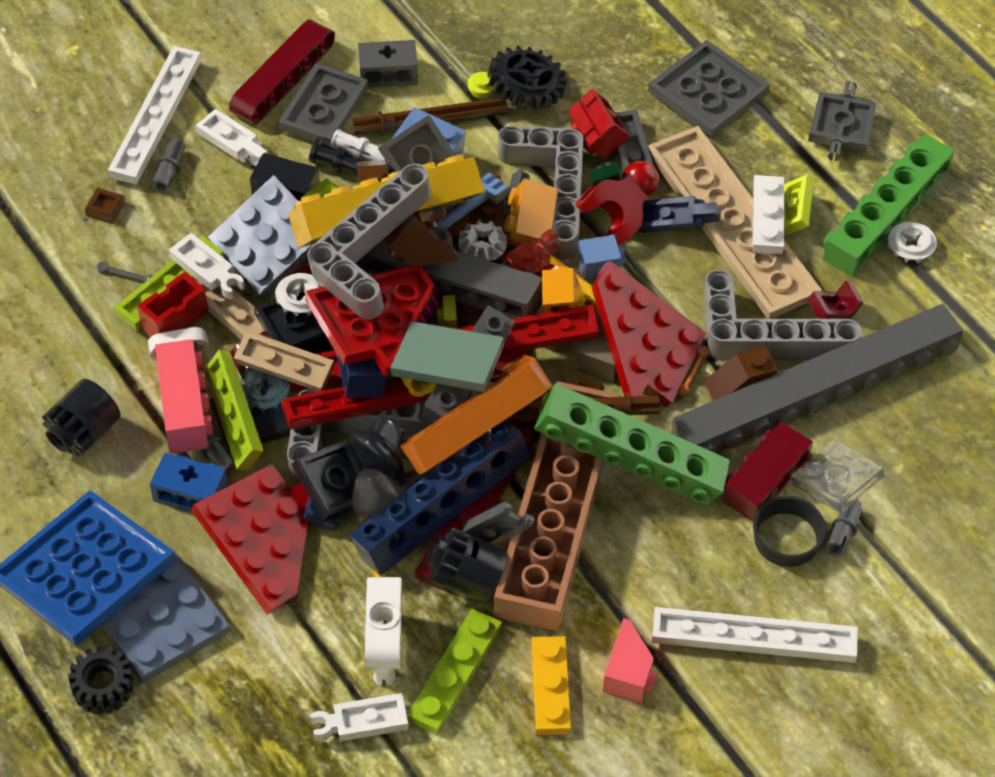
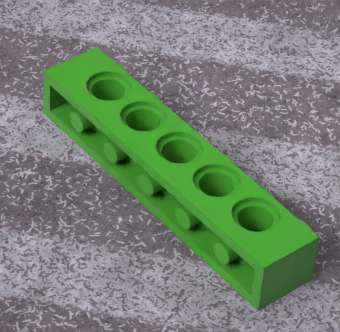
M924 134L917 143L913 141L907 148L905 156L901 160L896 159L890 167L889 173L885 177L881 176L876 181L873 191L869 195L864 194L860 198L856 209L852 213L847 212L839 228L836 231L831 230L823 241V246H825L823 260L854 277L888 239L891 229L902 223L950 170L955 150L927 134Z
M557 383L543 397L534 430L545 434L548 438L569 444L580 452L592 454L610 465L619 466L631 471L640 478L654 481L665 489L677 491L698 503L709 505L723 493L730 459Z

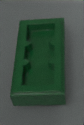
M609 162L594 168V171L589 173L593 185H597L605 180L616 181L622 178L617 163L611 164Z

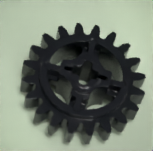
M517 46L516 51H512L507 47L505 53L498 51L496 58L492 57L487 77L490 78L488 85L494 86V94L502 93V101L507 99L512 101L511 106L514 107L519 104L522 105L523 110H526L528 106H532L535 111H538L539 105L548 109L550 103L556 105L558 99H562L567 79L564 78L566 71L559 70L561 63H553V56H544L542 50L535 52L532 51L531 47H528L527 50H522L520 46Z

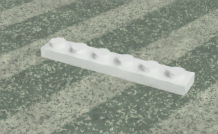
M173 46L108 169L109 178L137 185L201 62V52Z
M655 607L652 643L855 663L857 658L858 627Z

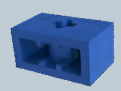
M166 452L150 482L153 501L190 512L195 503L228 487L226 470L214 463H201L191 460L185 455H173Z

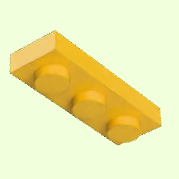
M566 636L532 637L535 734L569 735L571 725Z

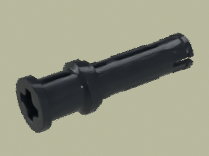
M317 138L314 141L309 154L310 163L315 164L319 162L331 167L334 172H341L343 170L358 176L357 162L369 161L350 154L346 147L340 146L337 148L324 143L322 138ZM388 168L389 174L394 173L392 169Z

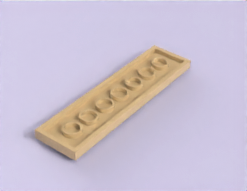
M699 126L648 145L651 160L678 197L695 196L697 199H703L705 203H717V206L721 209L720 221L704 222L701 228L767 319H773L808 304L807 299L813 291H822L785 240L783 254L752 252L753 198Z

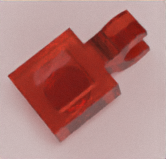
M549 229L541 235L536 244L528 239L506 254V263L513 269L525 273H538L549 265V255L554 254L559 249V246L554 243L559 239V235Z

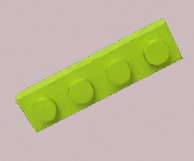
M204 236L199 238L225 259L223 250ZM170 261L114 307L115 315L135 331L141 329L137 305L155 292L160 294L166 289V284L183 272H188L175 261ZM188 273L194 280L198 281L195 277Z
M219 349L204 368L236 469L248 471L262 454V443L259 439L231 353L228 350Z
M473 608L470 610L407 714L408 722L438 736L502 629L501 621Z

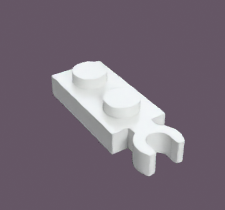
M190 233L169 249L170 258L211 291L219 286L223 296L231 300L233 298V290L230 286H237L241 290L245 289L244 279L242 276L234 273L233 265L194 234Z
M402 693L334 704L335 714H328L324 711H316L310 714L312 724H325L324 728L313 730L314 740L324 741L333 733H338L339 741L341 742L408 730V720Z

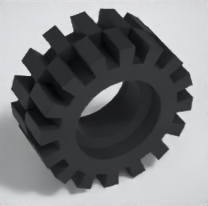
M97 646V653L92 654L90 648L85 650L87 657L83 658L79 654L76 657L77 665L72 663L70 666L71 673H68V680L75 702L78 705L82 704L83 710L89 712L92 707L94 714H100V709L105 708L107 714L112 712V705H115L117 709L123 706L122 699L128 702L130 699L129 692H133L134 680L129 661L124 658L123 653L119 651L116 654L115 649L112 647H108L106 653L103 646ZM107 671L114 675L113 683L106 688L94 689L88 685L89 678L98 672Z

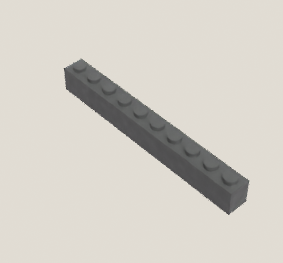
M940 304L673 418L671 434L714 453L726 448H735L749 438L763 436L767 430L777 427L781 421L786 425L791 424L800 416L810 412L816 413L826 405L835 401H844L852 394L863 389H872L879 382L889 378H897L905 371L916 366L923 367L937 357L951 355L959 348L964 330L945 305Z

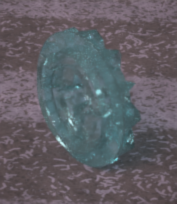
M253 368L246 372L240 380L250 409L254 407L260 408L262 412L266 408L273 407L277 409L278 404L282 402V399L287 398L290 391L289 381ZM265 381H267L270 390L267 391L265 396H262L260 390L263 388Z

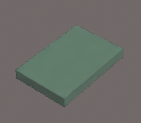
M411 321L390 367L391 374L397 377L485 392L503 350L504 337Z

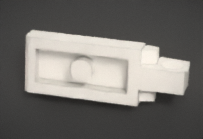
M217 109L195 125L198 135L241 162L245 163L248 160L251 165L256 167L262 154L268 153L267 150L262 148V143L258 140L256 134Z

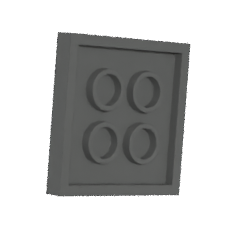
M705 40L648 85V92L693 125L699 126L711 138L770 91L769 83L708 40Z

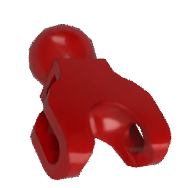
M633 161L625 168L622 178L616 181L605 180L589 187L578 199L575 206L582 214L598 207L605 209L611 217V227L605 236L614 235L618 246L626 242L641 227L643 220L642 204L648 196L656 191L659 184V174L656 168L649 162Z

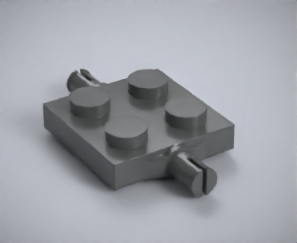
M851 81L846 82L843 94L819 92L808 141L831 146L828 158L831 161L833 160L834 152H836L834 161L840 160L842 148L866 152L876 103L856 97L857 84L855 82H852L851 90H849Z

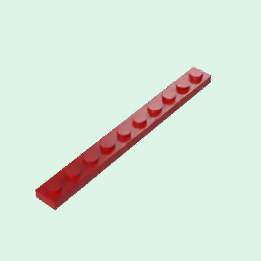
M593 304L513 318L515 324L504 344L501 355L599 338ZM474 326L462 327L457 329L472 331ZM336 351L316 353V355L334 360L335 363L326 386L342 383ZM286 380L288 392L308 389Z

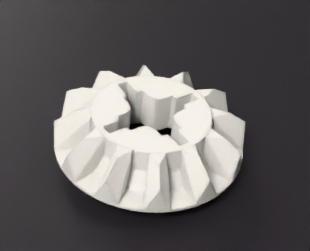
M478 220L475 225L467 223L465 230L460 231L458 245L460 251L464 254L492 261L504 253L507 246V235L503 233L502 226L496 227L492 221L488 224H482ZM477 236L483 239L488 237V243L484 241L477 242Z
M900 223L891 229L888 236V249L894 251V257H903L905 262L915 260L919 263L924 258L929 259L936 248L934 233L920 223ZM918 240L916 246H915V245L906 246V242H907V241L910 242V243H912V242H914V241L916 242V241Z
M296 273L289 275L277 285V305H281L285 313L293 312L296 317L299 313H307L310 316L312 311L305 301V296L300 301L297 300L296 296L299 295L302 288L306 294V290L323 286L310 274Z

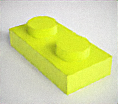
M807 174L784 184V236L809 226L814 180Z

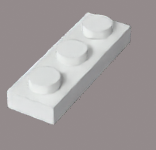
M754 175L752 252L783 254L784 177Z

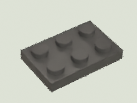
M316 63L278 121L279 130L311 141L322 138L324 143L331 145L335 131L338 129L343 130L367 91L368 80Z
M427 115L378 148L393 172L401 171L410 164L423 165L435 162L437 167V164L446 161L445 159L456 156L430 115ZM458 204L445 207L446 212Z

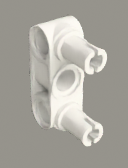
M367 577L365 668H371L374 671L373 679L379 686H382V680H385L386 686L392 685L395 681L394 669H400L402 577Z

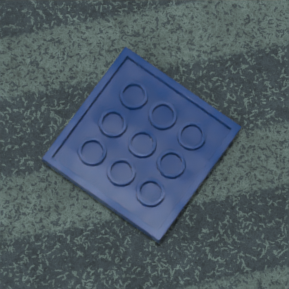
M89 490L0 563V587L77 646L178 559L174 550Z

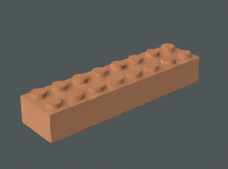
M557 381V384L589 398L620 396V394ZM542 433L518 513L520 517L526 514L533 516L534 522L529 529L511 537L506 565L494 596L495 618L556 632L560 631L605 464L603 459L589 453L580 452L575 447L559 440L550 439Z

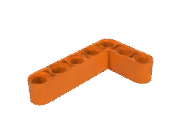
M522 355L511 361L501 369L504 377L487 387L485 392H479L404 442L401 448L417 473L422 474L550 390L553 385L537 360L533 357Z

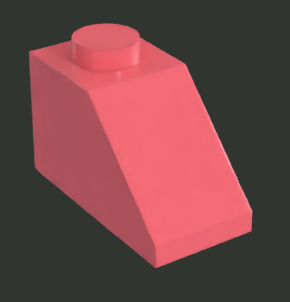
M623 618L604 675L602 692L642 703L645 692L652 693L657 673L652 672L653 656L632 622L628 619Z

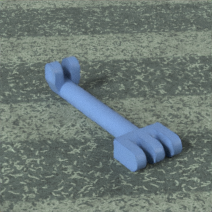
M487 173L481 178L485 192L461 203L447 213V219L438 221L439 227L447 229L487 199L498 204L510 195L511 187L504 184L503 181L496 178L493 174Z

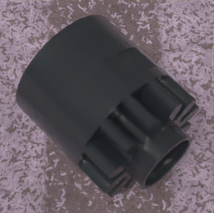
M83 378L41 418L44 421L42 425L48 429L45 435L49 442L59 451L68 452L69 454L73 452L78 457L80 454L83 455L120 419L121 412L113 398L101 386L89 379Z
M452 527L450 532L446 533L445 539L440 536L436 539L427 559V564L431 566L429 579L484 604L492 596L501 579L506 565L507 552Z

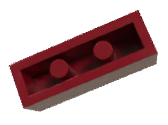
M782 421L774 430H767L760 441V446L755 451L750 450L745 455L737 472L731 471L727 475L722 502L753 522L759 507L766 501L777 497L810 459L813 441Z

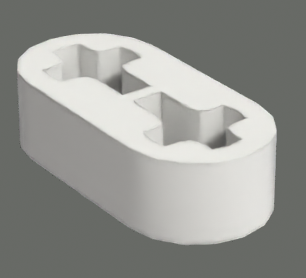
M192 327L155 334L148 340L150 357L152 360L157 361L155 344L193 339L194 350L201 351V354H204L209 349L207 333L202 328Z

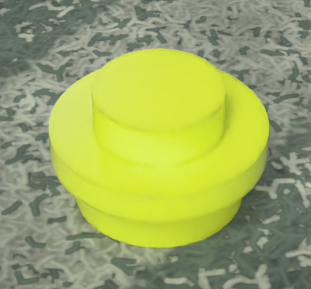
M487 72L474 73L468 79V89L476 98L485 99L493 94L494 86L488 85L490 78L487 77Z

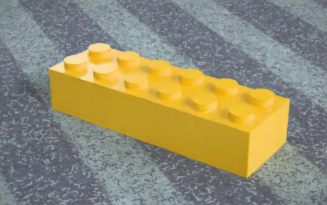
M463 154L445 159L446 161L437 164V167L435 162L423 164L422 166L428 172L432 194L430 199L416 211L448 207L466 202L484 193L485 190L475 157L464 159ZM399 171L389 174V177L381 179V182L378 181L377 177L362 181L360 185L352 187L353 190L349 189V185L333 189L331 193L325 194L324 198H321L319 193L301 198L302 201L296 202V207L288 212L298 248L315 244Z

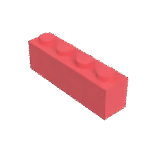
M193 339L155 344L169 453L208 448L207 435L213 434L210 415L204 416V413L210 412L207 393L201 394V391H207L204 372H198V370L204 369L201 351L194 350Z

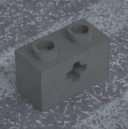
M415 40L358 43L360 77L368 80V88L418 85Z

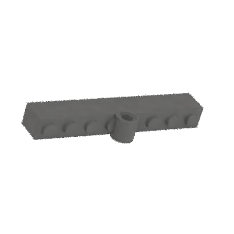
M443 227L430 228L453 247L451 233ZM385 239L364 255V271L372 275L410 267L411 265L405 260L401 263L395 260L387 252L389 246ZM458 251L456 253L459 259L456 262L422 265L433 284L439 289L441 297L455 295L456 302L481 310H485L489 305L513 319L536 315L543 303L542 278L533 273H525L504 264H496L478 256H471Z

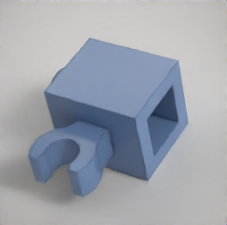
M614 235L578 241L577 260L582 277L587 282L595 281L603 265L609 260L619 268H621V264H625L623 247L617 246Z

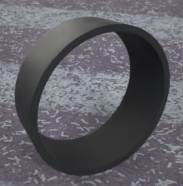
M794 496L775 497L763 503L755 513L753 520L754 541L760 554L768 561L785 567L799 566L811 560L818 551L826 533L825 521L819 510L802 498ZM793 514L801 517L811 525L816 535V546L802 554H782L769 548L759 537L758 530L761 524L773 515Z

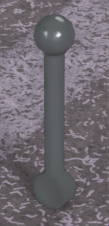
M106 261L97 264L100 274H107L109 272L146 282L153 276H143L113 268Z

